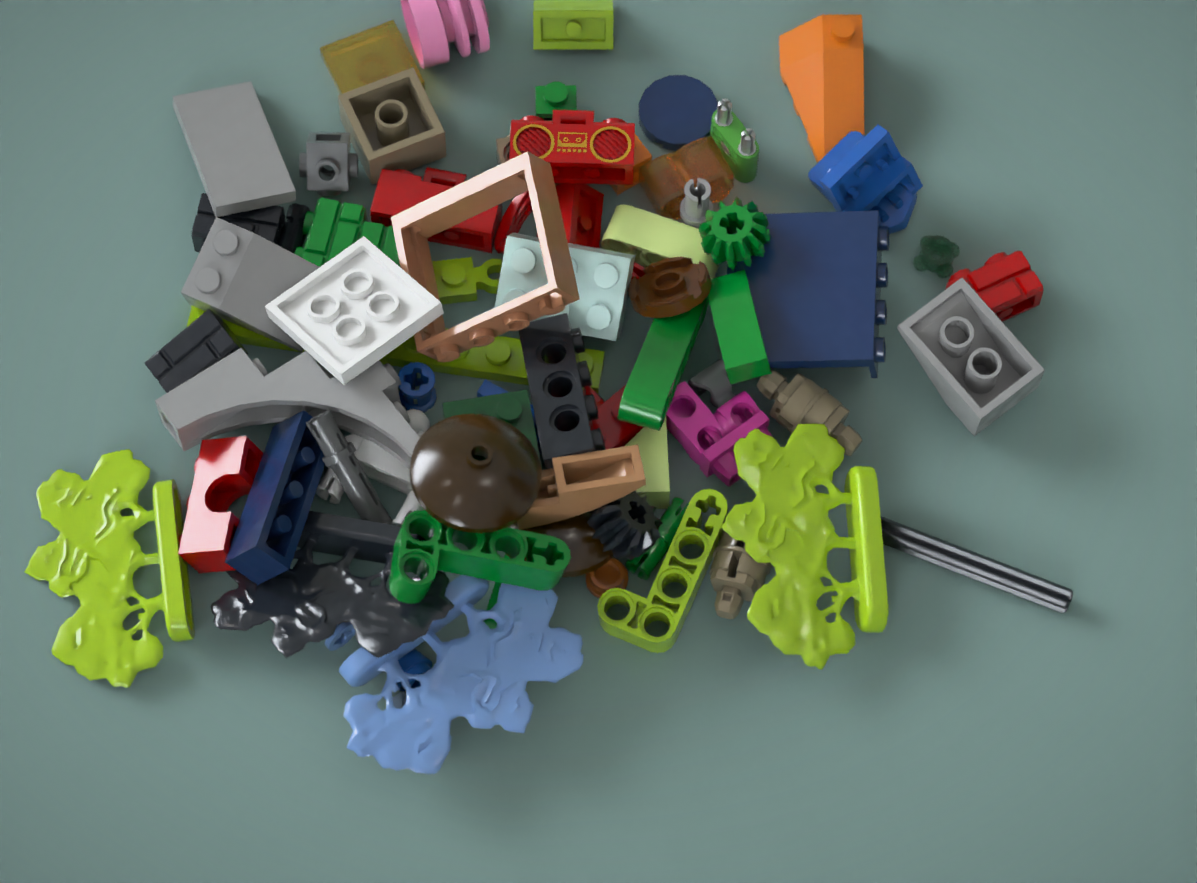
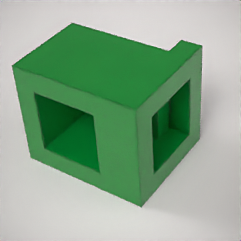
M554 81L546 86H535L536 116L544 120V118H553V110H577L576 85H565L562 82Z

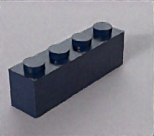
M304 410L273 426L225 560L226 564L257 585L290 569L325 466L322 460L324 454L306 425L314 417Z

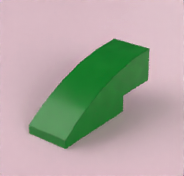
M742 270L712 278V287L708 299L730 384L772 374L746 271Z

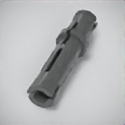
M328 410L310 419L306 425L324 454L322 458L324 464L327 467L331 466L361 520L391 524L392 518L383 507L376 491L354 454L356 448L352 442H347L332 412Z

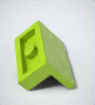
M533 0V50L613 49V0Z

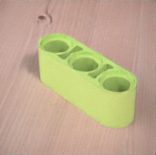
M630 205L616 206L601 241V246L604 250L635 255L634 262L643 267L666 258L686 257L691 258L695 264H699V261L704 263L711 279L715 277L719 267L712 261L711 255L704 253L701 246L702 238L698 228Z

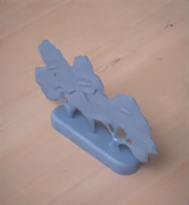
M460 575L448 584L445 596L454 604V608L448 612L445 618L432 621L426 635L417 638L413 642L403 643L397 650L381 657H374L363 647L356 650L339 668V673L350 686L360 687L365 685L383 671L387 673V679L380 695L364 693L353 696L345 703L344 717L350 723L353 730L347 745L348 750L354 751L358 757L373 755L382 768H390L397 771L408 768L415 773L436 774L451 749V720L456 717H466L474 728L491 729L495 725H501L504 730L525 733L534 707L525 690L527 682L548 681L556 683L560 679L579 670L583 664L584 655L580 652L583 642L580 634H574L565 628H551L549 626V621L558 600L552 589L547 591L535 590L502 583L497 603L490 610L475 609L473 605L480 601L487 593L489 588L488 580ZM464 613L467 616L470 633L466 637L451 639L449 642H441L435 633ZM488 618L494 619L497 623V628L490 629L483 620ZM426 641L437 654L435 665L423 674L404 673L398 660ZM415 679L420 681L421 686L411 688L408 680ZM397 682H401L406 690V703L399 709L394 707L392 691L395 693L400 689L396 685ZM384 697L386 709L382 711L378 708L377 703Z

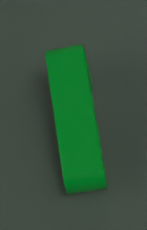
M416 510L405 518L394 543L389 588L392 595L398 601L406 604H415L426 596L437 570L547 591L559 583L570 562L571 555L567 544L554 536L510 527L489 533L463 532L440 523L425 510ZM411 534H418L426 541L415 540ZM454 542L464 544L468 550L459 549ZM497 551L507 553L511 559L501 557ZM405 573L416 574L421 580H412Z

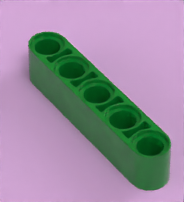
M708 296L702 303L687 312L673 317L653 319L624 389L618 411V420L660 431L705 319L709 304Z

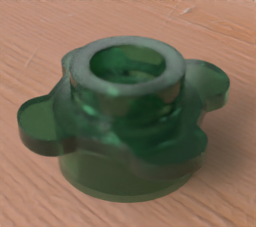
M927 235L923 237L920 241L921 252L914 258L913 262L916 270L920 272L928 270L937 273L940 278L950 277L953 273L952 262L960 253L959 246L943 236ZM933 255H939L940 259H934Z

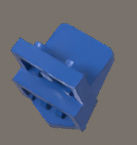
M879 124L865 136L858 131L848 133L808 172V178L813 186L832 203L836 212L878 210L881 225L889 227V234L901 231L907 227L917 201L916 192L923 187L912 163L900 155L890 133Z

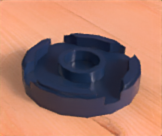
M669 75L654 81L644 90L639 102V125L644 135L653 142L654 140L662 144V148L671 151H688L701 146L709 139L711 118L717 110L718 101L712 90L702 81L686 75Z

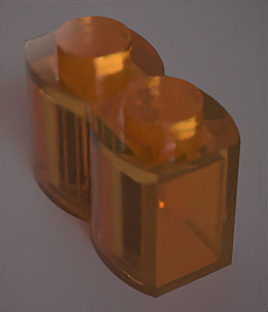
M712 136L697 139L676 152L654 158L639 168V183L657 215L669 219H682L680 204L685 198L684 187L690 179L694 180V187H697V178H702L709 182L711 186V203H717L719 200L725 199L734 187V174Z

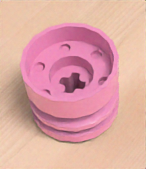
M400 0L410 42L422 69L448 63L450 59L449 43L454 42L463 58L469 57L471 54L469 37L478 53L489 51V21L483 0Z

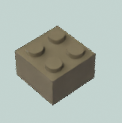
M414 67L338 95L341 122L346 132L350 133L351 143L356 153H358V158L371 185L378 183L381 169L392 171L404 169L410 171L447 157L445 131Z

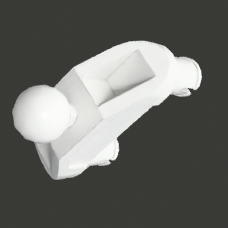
M410 409L406 411L411 421L409 425L416 433L420 430L425 433L430 428V421L421 410ZM355 434L345 437L347 442H352L356 448L354 454L367 477L408 495L391 525L402 526L405 518L411 512L424 510L412 490L409 476L410 470L398 458L374 442ZM329 466L317 487L316 494L324 500H327L330 494L332 496L330 503L338 504L344 489L331 466Z

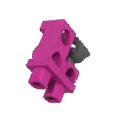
M718 359L691 378L688 384L684 381L678 385L666 415V425L668 431L683 446L689 457L700 466L699 469L707 478L715 474L723 483L730 487L741 479L738 476L733 450L735 443L740 438H746L753 429H759L762 433L769 436L772 435L768 431L770 419L762 410L760 411L746 391H742L739 394H734L731 391L732 385L727 377L724 361ZM706 391L711 393V404L717 407L714 414L699 398Z

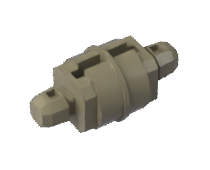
M771 370L772 374L761 376L757 383L759 391L769 400H775L769 415L790 431V435L798 424H825L828 428V435L835 438L845 449L844 455L852 456L862 442L860 434L850 425L847 427L843 425L850 410L830 395L826 388L822 389L800 373L790 383L786 382V377L774 370Z
M723 531L718 547L713 552L714 559L709 574L714 591L717 592L714 603L716 614L721 618L732 620L739 614L744 603L743 600L751 602L755 592L764 585L772 565L771 563H757L745 551V543L742 540H735Z

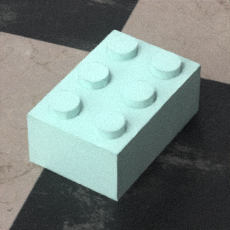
M517 233L507 235L494 308L548 284L538 237ZM568 243L580 299L566 305L565 309L560 313L544 315L533 321L567 313L572 329L580 327L582 335L617 341L622 333L628 299V287L632 277L635 255Z

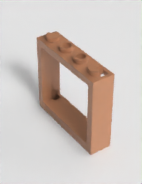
M527 151L391 216L400 267L440 301L427 238L529 191L548 284L447 330L445 329L442 314L414 335L417 352L438 362H450L457 359L460 353L466 350L491 344L495 337L508 331H518L528 327L531 321L539 317L560 313L565 309L566 305L580 299L550 163Z

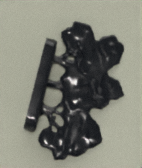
M309 511L297 546L301 549L296 550L293 559H298L293 568L259 585L237 570L226 571L238 583V587L224 593L210 607L211 612L215 616L213 622L219 629L247 631L255 625L272 620L275 628L271 642L285 658L304 649L308 642L318 643L331 637L337 624L343 622H351L355 630V637L360 646L374 657H381L397 650L403 643L413 642L417 638L426 635L432 621L445 618L448 612L454 608V604L445 596L446 588L450 581L446 573L437 570L426 596L420 602L406 604L389 594L386 583L391 572L394 543L402 526ZM411 534L415 540L426 541L418 534ZM313 551L343 556V558L337 562L318 565L313 563ZM353 558L385 564L381 572L369 577L355 576L349 570ZM418 576L412 578L409 577L410 579L415 581L421 580ZM382 577L379 585L371 586V582L375 578Z

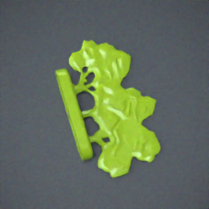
M798 424L785 447H780L777 440L772 436L762 433L759 429H753L746 438H740L735 443L733 450L738 476L748 483L749 487L756 493V497L752 502L735 504L721 527L733 539L742 540L745 543V551L757 563H771L775 567L776 576L768 584H764L755 592L747 612V619L761 633L769 635L773 645L779 648L783 654L801 655L807 666H815L822 670L830 655L847 654L855 646V633L850 624L843 620L840 615L843 605L848 598L853 597L855 621L862 632L880 633L883 632L887 624L888 596L877 474L871 466H854L848 471L845 478L844 492H841L832 483L833 472L844 460L845 449L835 438L828 435V428L825 424ZM817 485H824L827 487L829 494L818 493L815 487ZM842 503L846 505L848 537H839L828 517V510ZM832 548H849L851 582L840 583L828 571L826 558ZM826 577L830 579L832 585L824 586L820 578ZM836 591L838 595L831 596L834 604L824 610H819L816 604L820 596L825 592ZM830 613H836V619L833 623L826 622L825 619Z
M130 449L101 455L88 480L84 481L76 473L58 469L50 476L48 481L41 483L36 492L41 518L50 522L60 534L55 541L38 546L24 571L38 581H48L49 589L59 597L65 598L75 595L80 600L81 606L60 626L51 649L52 655L65 665L74 666L78 674L85 676L89 681L107 678L113 687L123 686L125 688H130L137 672L155 667L163 658V645L158 637L150 634L147 630L152 617L158 610L164 611L168 634L173 641L193 640L195 636L188 563L178 554L180 547L179 537L183 533L184 524L177 484L174 479L156 482L152 489L154 510H145L138 504V494L149 480L150 468L143 464L141 460L133 459V453ZM124 508H130L133 510L134 515L122 517L120 511ZM148 521H155L158 552L146 555L141 551V546L134 539V531ZM159 564L162 593L156 597L146 599L135 591L133 587V574L140 566ZM134 597L139 600V603L130 606L126 599ZM143 608L145 612L138 614V618L141 621L131 629L125 630L123 628L125 618L131 612ZM138 630H143V638L133 640L132 636Z

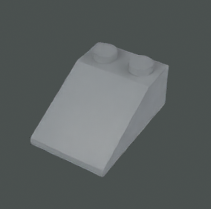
M216 217L182 288L181 294L189 305L204 311L210 309L222 319L303 352V348L268 317L265 306L317 270L319 266L251 231Z
M960 278L897 327L946 405L973 436H976L1036 390L1045 371L963 278Z

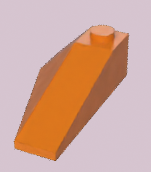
M822 14L780 35V76L784 85H787L793 99V107L797 116H800L808 135L807 140L818 163L848 133L858 131L865 136L862 14Z

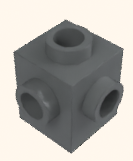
M309 132L306 142V153H300L299 174L300 177H307V190L317 191V194L321 196H337L342 191L349 190L351 178H358V153H351L350 133Z

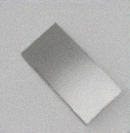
M251 81L173 96V108L215 217L296 201V190Z

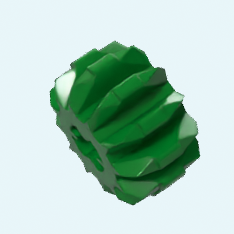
M736 196L732 205L726 206L723 201L719 200V210L717 212L706 210V222L700 224L699 233L702 238L701 246L704 253L711 255L712 261L717 266L727 261L728 267L734 270L737 263L743 261L744 264L750 267L752 255L764 257V245L770 243L771 239L770 231L767 229L769 223L767 216L763 212L758 211V207L753 201L743 206L742 201Z

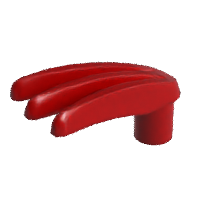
M529 191L516 196L501 219L494 240L495 250L499 254H504L507 235L512 233L518 234L525 220L533 212Z

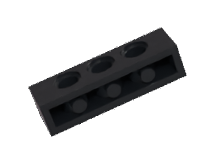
M567 313L530 322L528 327L519 330V336L546 469L553 468L552 458L606 450L601 429H593L592 421L599 419L594 395H586L585 387L591 386L592 380L587 361L580 362L578 354L586 352L580 327L572 329Z

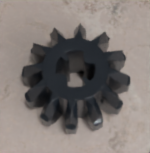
M635 490L618 500L590 511L591 517L587 521L588 525L595 530L592 538L601 541L603 552L612 550L617 560L624 557L629 560L638 558L654 546L661 537L658 528L662 522L654 515L657 507L648 504L646 494L638 495Z

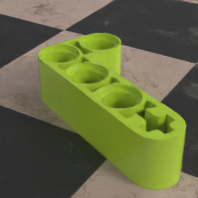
M713 489L700 490L694 494L647 598L621 588L609 589L599 598L597 609L600 625L605 632L650 652H666L673 647L713 559L714 549L718 547L722 532L724 531L721 527L728 515V505L723 494ZM710 507L715 508L716 515L711 514L705 525V532L700 529L702 526L701 512L706 513ZM688 544H696L704 551L696 559H687L680 553L682 548ZM678 582L684 585L687 590L682 596L671 598L664 594L663 589L669 583ZM617 604L624 605L629 609V614L624 619L616 621L607 617L606 612L611 606ZM653 621H663L669 626L668 632L661 637L649 635L646 632V628Z

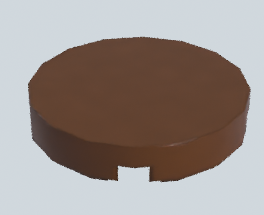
M673 257L650 264L643 269L645 275L639 279L635 276L630 281L628 287V294L634 311L645 317L664 318L687 312L702 303L710 294L712 281L706 265L699 261V264H695L691 258Z

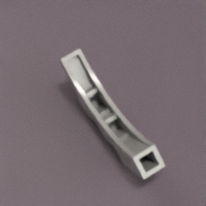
M240 348L155 400L163 425L183 451L200 444L202 440H207L239 428L282 422L303 410L313 417L330 410L339 429L374 442L398 458L410 470L413 450L420 437L424 434L421 430L416 433L409 425L411 421L406 410L401 405L398 386L401 385V381L389 363L382 365L380 361H377L350 382L343 385L319 362L317 363L307 351L268 374L258 358L251 361L244 350Z

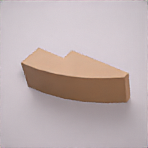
M638 444L552 458L553 468L541 470L542 478L538 496L528 513L517 521L518 529L547 525L581 515L618 500L646 485Z

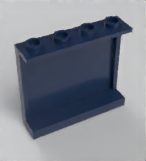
M879 211L765 214L769 223L767 229L770 231L771 239L770 243L764 245V257L752 255L750 267L744 264L743 261H740L735 269L732 270L727 264V274L742 270L746 271L770 368L869 367L871 378H878V363L885 362L886 360L885 337H879V325L887 324L886 300H880L881 288L888 287L887 263H882V251H889V227L881 225Z

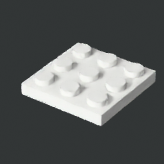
M364 236L265 306L268 317L343 385L350 382L444 314L442 304L437 298Z

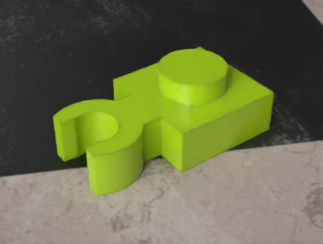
M472 257L432 261L439 299L442 305L478 301L477 290L480 289L491 294H497L499 279L493 280L488 276L492 273L501 272V259H489L479 267H473Z

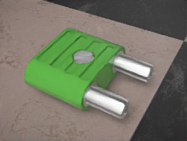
M722 99V102H718L717 110L711 118L710 146L737 181L749 183L757 175L759 145L755 140L756 134L755 132L753 133L752 129H746L734 112H732L730 100Z

